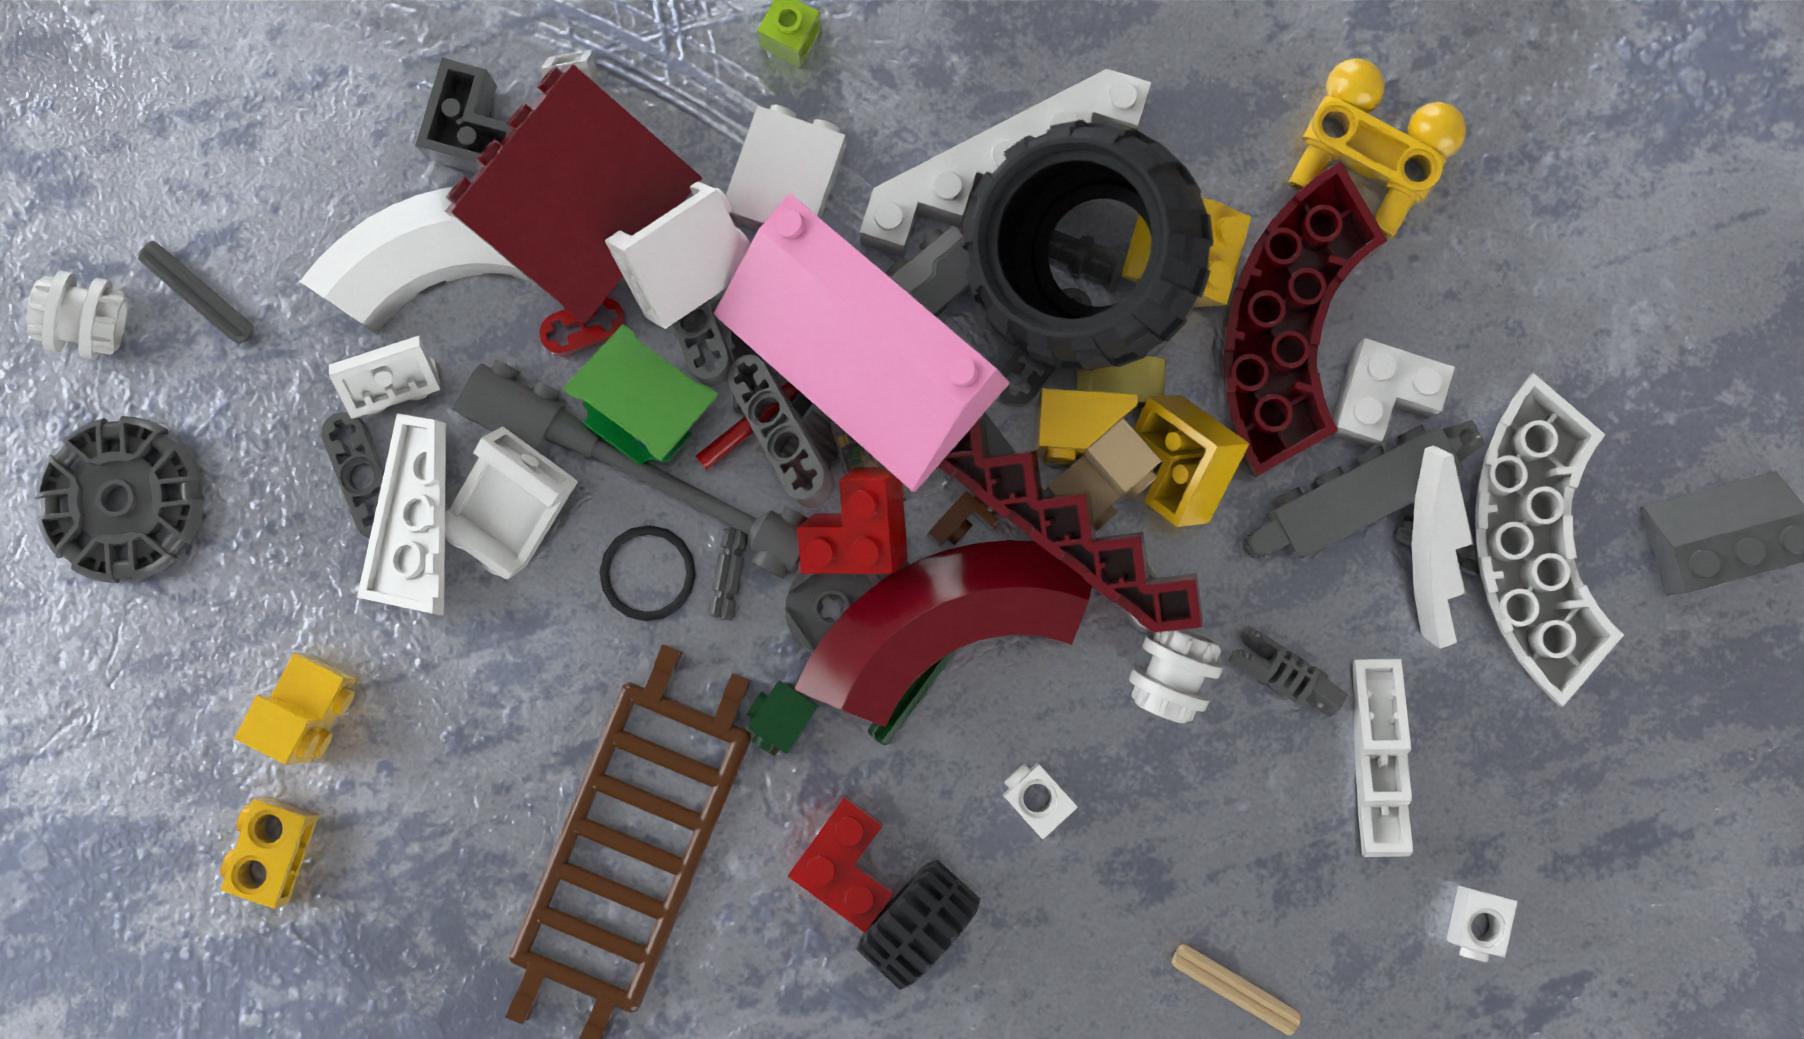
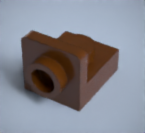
M965 491L933 526L927 536L940 548L947 540L955 546L973 526L967 520L971 514L991 532L1001 522L994 516L997 513L977 496L973 497Z

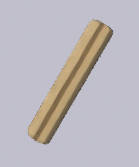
M1181 944L1175 951L1171 964L1176 969L1286 1035H1292L1297 1030L1302 1015L1294 1008L1187 944Z

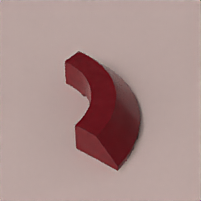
M1005 540L980 542L944 550L922 558L890 574L847 608L822 637L808 659L794 690L886 727L895 707L914 681L930 666L961 647L980 640L1011 635L1036 636L1072 645L1088 605L1092 585L1035 541Z

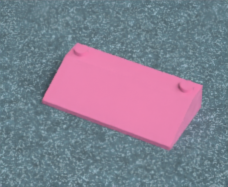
M791 193L788 194L759 228L714 312V315L914 493L1010 383L997 368Z

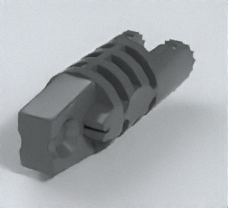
M1245 627L1240 637L1241 641L1267 660L1265 662L1256 655H1252L1251 652L1236 649L1233 650L1228 660L1231 664L1260 682L1269 684L1270 688L1286 698H1291L1294 703L1307 710L1314 708L1331 717L1342 708L1348 694L1328 680V675L1316 666L1312 667L1308 661L1292 651H1287L1284 646L1255 628Z

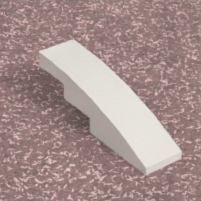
M1433 445L1424 450L1415 495L1412 563L1413 587L1421 636L1441 649L1457 643L1448 599L1465 594L1455 550L1471 545L1473 542L1453 454Z
M1402 659L1354 660V747L1362 857L1410 856L1413 853L1408 805L1412 802L1407 754L1411 750Z

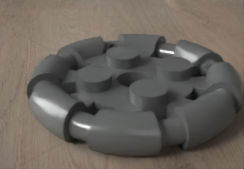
M121 416L119 421L112 422L102 418L72 431L62 439L64 445L55 456L50 454L46 459L36 485L35 499H40L41 515L36 518L41 534L50 550L57 558L64 557L72 564L71 569L92 580L106 583H119L121 578L128 577L138 581L151 577L169 567L178 559L175 554L185 543H192L201 524L205 500L199 497V483H202L203 479L199 466L190 450L182 441L175 442L168 436L169 430L165 427L138 417ZM120 439L121 452H109L108 446L111 440ZM151 450H157L162 455L156 464L144 459ZM78 457H81L88 465L77 476L70 467ZM179 485L180 500L168 501L166 486ZM123 486L129 495L128 503L122 510L114 512L108 505V495L115 487ZM68 496L69 512L61 513L60 498ZM164 526L170 532L159 543L150 535L157 533ZM83 531L92 538L84 549L77 544L78 537ZM128 545L129 559L119 560L116 555V546Z

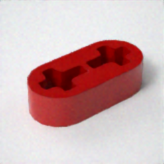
M606 297L586 323L577 321L565 310L546 317L540 326V340L544 347L553 355L559 357L572 356L605 344L622 324L627 326V316L618 302ZM602 309H607L610 315L617 314V318L611 320L612 328L607 331L601 325H594L589 328L586 326V324L597 321L600 318L598 311ZM563 324L567 330L577 327L581 328L580 331L567 336L568 344L565 346H561L557 340L550 341V337L556 334L555 326Z

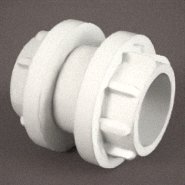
M60 270L54 277L43 276L41 280L38 279L35 282L27 306L26 330L32 340L42 342L43 349L46 351L59 353L68 341L78 343L80 357L96 360L100 353L111 355L119 349L126 328L128 299L123 291L112 289L110 280L95 278L89 289L77 287L74 273Z
M1190 629L1158 632L1155 636L1146 635L1142 648L1153 656L1147 669L1133 667L1129 677V681L1135 685L1131 694L1132 699L1141 708L1165 719L1178 723L1192 721L1196 711H1206L1210 701L1207 695L1199 691L1204 678L1219 679L1224 668L1222 664L1217 662L1221 648L1217 642Z

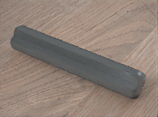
M150 241L139 251L137 257L142 264L230 340L241 344L251 335L254 330L253 325L160 244Z

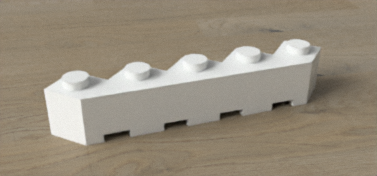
M1105 69L873 188L859 232L860 244L904 258L918 215L961 228L974 186H978L986 171L993 174L1006 159L1003 155L1004 151L1025 136L1031 135L1036 138L1046 134L1052 125L1082 119L1087 123L1112 121L1137 129L1151 82Z

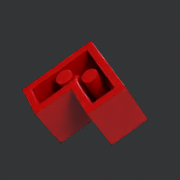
M855 467L839 480L841 513H815L797 527L801 574H893L908 559L902 482L886 467Z
M845 795L790 871L788 877L865 933L893 895V888L857 863L882 828L883 823Z

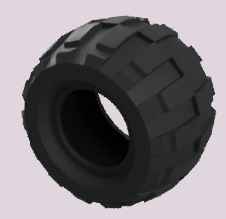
M1082 119L1050 126V130H1047L1046 134L1036 138L1031 135L1025 136L1004 151L1003 155L1006 159L993 174L985 172L973 195L978 197L972 218L964 220L962 247L964 250L969 251L970 266L966 268L965 274L975 302L980 303L986 311L990 326L1008 344L1018 347L1033 359L1061 368L1088 371L1113 366H1124L1145 358L1148 351L1163 341L1168 342L1187 323L1185 318L1197 298H1202L1211 272L1208 270L1210 247L1214 244L1211 216L1207 213L1202 200L1201 188L1188 168L1160 142L1158 143L1135 128L1112 121L1087 123ZM1113 199L1132 207L1147 224L1152 237L1150 256L1145 271L1138 283L1122 301L1107 306H1088L1068 297L1056 283L1049 264V245L1056 226L1070 210L1090 200Z

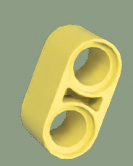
M1145 356V358L1121 367L1113 366L1094 369L1093 371L1078 370L1076 391L1138 394V404L1135 408L1143 409L1149 396L1165 395L1166 360Z

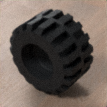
M938 859L927 863L895 895L876 917L869 929L862 934L856 950L899 990L909 987L935 964L971 922L978 911L980 898Z

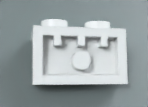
M419 336L329 365V376L351 419L365 414H377L389 406L408 400H420L432 392L440 390L438 365L435 359L429 358Z

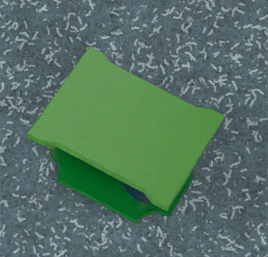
M624 324L619 327L563 389L573 398L585 400L582 404L587 411L584 425L640 466L650 460H658L667 464L690 438L691 433L688 430L719 394L709 386L698 384L637 339L634 332Z

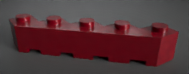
M984 413L938 465L940 469L975 493V496L1002 517L1007 518L1029 535L1028 537L1055 558L1063 561L1076 571L1086 582L1108 599L1116 602L1138 619V622L1152 633L1202 627L1203 614L1197 573L1150 579L1144 532L1096 538L1090 491L1043 497L1037 450L990 456Z

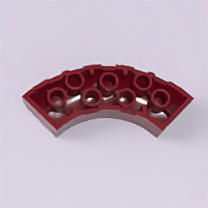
M1341 161L1313 178L1271 220L1254 245L1240 273L1231 300L1224 341L1225 392L1235 433L1249 443L1244 456L1255 478L1338 431L1326 404L1320 372L1318 373L1317 368L1318 346L1320 345L1323 324L1330 306L1329 304L1347 275L1359 263L1376 253L1388 241Z

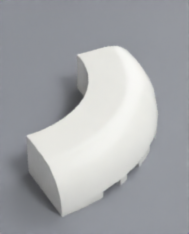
M1532 373L1508 405L1496 427L1484 458L1475 506V547L1479 573L1487 602L1501 634L1516 659L1534 682L1560 707H1563L1624 636L1600 609L1587 585H1583L1574 558H1577L1573 535V516H1571L1574 491L1579 486L1586 464L1606 434L1537 375Z

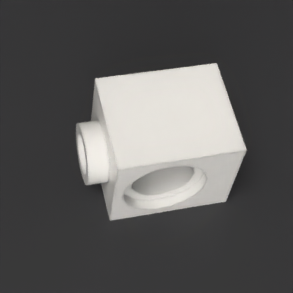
M1025 763L1022 764L1004 781L1009 789L1002 794L1003 797L1042 839L1078 808L1037 763L1031 769ZM1033 784H1042L1049 792L1047 805L1038 811L1029 810L1023 801L1025 790Z
M1458 885L1446 941L1461 946L1459 955L1488 962L1489 954L1506 957L1518 901ZM1485 913L1489 919V929L1484 936L1475 938L1471 929L1472 922L1476 916Z

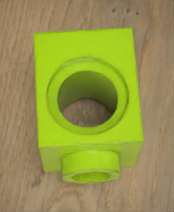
M774 0L757 30L761 49L801 68L822 30L820 11L798 0Z

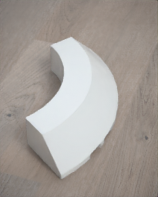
M447 187L416 195L391 205L367 218L338 239L320 256L300 280V283L377 334L401 307L419 296L420 291L442 281L449 282L465 277L481 276L484 273L507 274L531 280L459 220L445 212L451 204L446 199V196L453 188Z

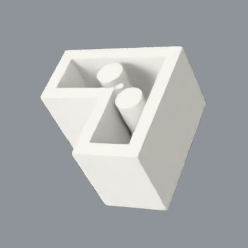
M1363 339L1353 347L1332 414V419L1338 431L1331 436L1372 448L1383 441L1393 408L1426 419L1440 413L1443 409L1455 367L1370 339Z

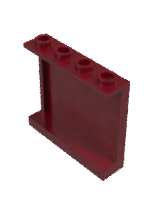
M574 64L563 66L561 70L554 66L547 72L537 85V88L542 91L540 96L531 107L524 102L508 120L507 125L512 128L501 143L495 139L492 140L476 161L482 166L471 180L463 176L450 190L446 199L451 204L445 212L459 220L550 295L574 319L586 323L623 278V274L604 240L618 231L633 236L682 204L692 192L690 186L700 182L703 178Z

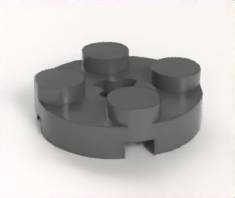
M800 573L792 582L786 598L785 618L792 635L804 647L814 651L822 637L836 622L831 617H827L824 620L820 617L819 612L824 608L821 600L826 596H829L833 601L841 598L845 604L840 609L842 615L847 608L873 587L871 582L864 574Z

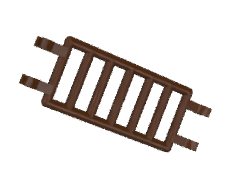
M662 644L646 687L632 682L622 685L509 951L511 963L526 969L505 1018L522 1025L525 1023V1020H529L545 978L596 999L579 1039H603L615 1007L629 1013L639 1010L751 742L749 731L734 725L741 704L752 682L751 680L732 673L714 717L664 696L683 652ZM634 704L730 743L720 768L716 769L625 731L624 727ZM619 748L710 786L711 789L701 813L605 774L615 749ZM597 791L692 830V835L683 856H677L586 818ZM580 835L675 875L664 902L568 862L578 836ZM560 879L656 919L646 945L636 943L549 906ZM541 924L637 963L627 991L531 951Z

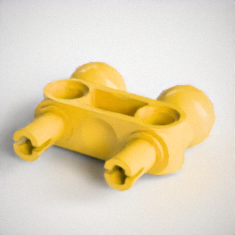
M1359 58L1347 59L1337 64L1329 73L1326 82L1327 96L1322 99L1302 136L1306 150L1289 179L1288 185L1299 191L1313 178L1324 172L1330 161H1341L1343 166L1385 188L1387 194L1374 218L1386 238L1393 239L1412 204L1424 203L1430 190L1440 179L1446 158L1456 154L1462 147L1466 137V123L1458 109L1452 104L1444 102H1431L1419 107L1410 118L1407 127L1408 135L1371 116L1368 113L1375 110L1382 101L1385 91L1384 78L1381 71L1371 61ZM1334 118L1341 122L1344 128L1343 136L1340 138L1329 137L1323 130V120ZM1407 161L1418 162L1423 167L1425 177L1422 182H1415L1407 177L1404 169Z

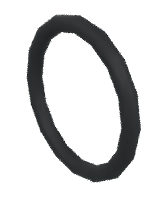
M652 525L630 528L617 536L604 552L599 571L602 591L612 607L626 617L642 621L663 619L680 609L692 593L696 576L693 555L685 542L670 530ZM653 535L665 538L676 546L684 559L686 577L682 591L672 603L662 609L645 612L632 609L619 600L611 587L609 570L612 557L622 544L634 537Z

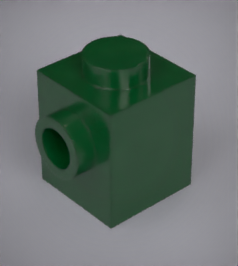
M778 680L769 695L763 691L760 692L746 714L753 719L747 727L756 734L752 742L773 756H776L779 750L789 754L820 706L798 691H795L783 681Z

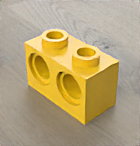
M269 797L252 799L251 804H246L239 815L236 830L240 832L235 849H230L222 862L220 876L224 877L220 891L273 909L287 905L319 814ZM271 815L276 816L282 823L283 830L278 840L271 839L266 833L265 825ZM254 861L260 862L266 870V879L261 886L255 884L250 878L249 870Z

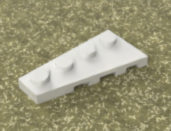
M397 414L357 598L444 616L446 423L433 419Z

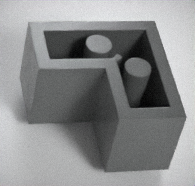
M441 58L415 144L427 160L476 173L482 166L476 160L487 145L494 139L501 143L512 130L507 125V122L488 118L497 85L487 69Z

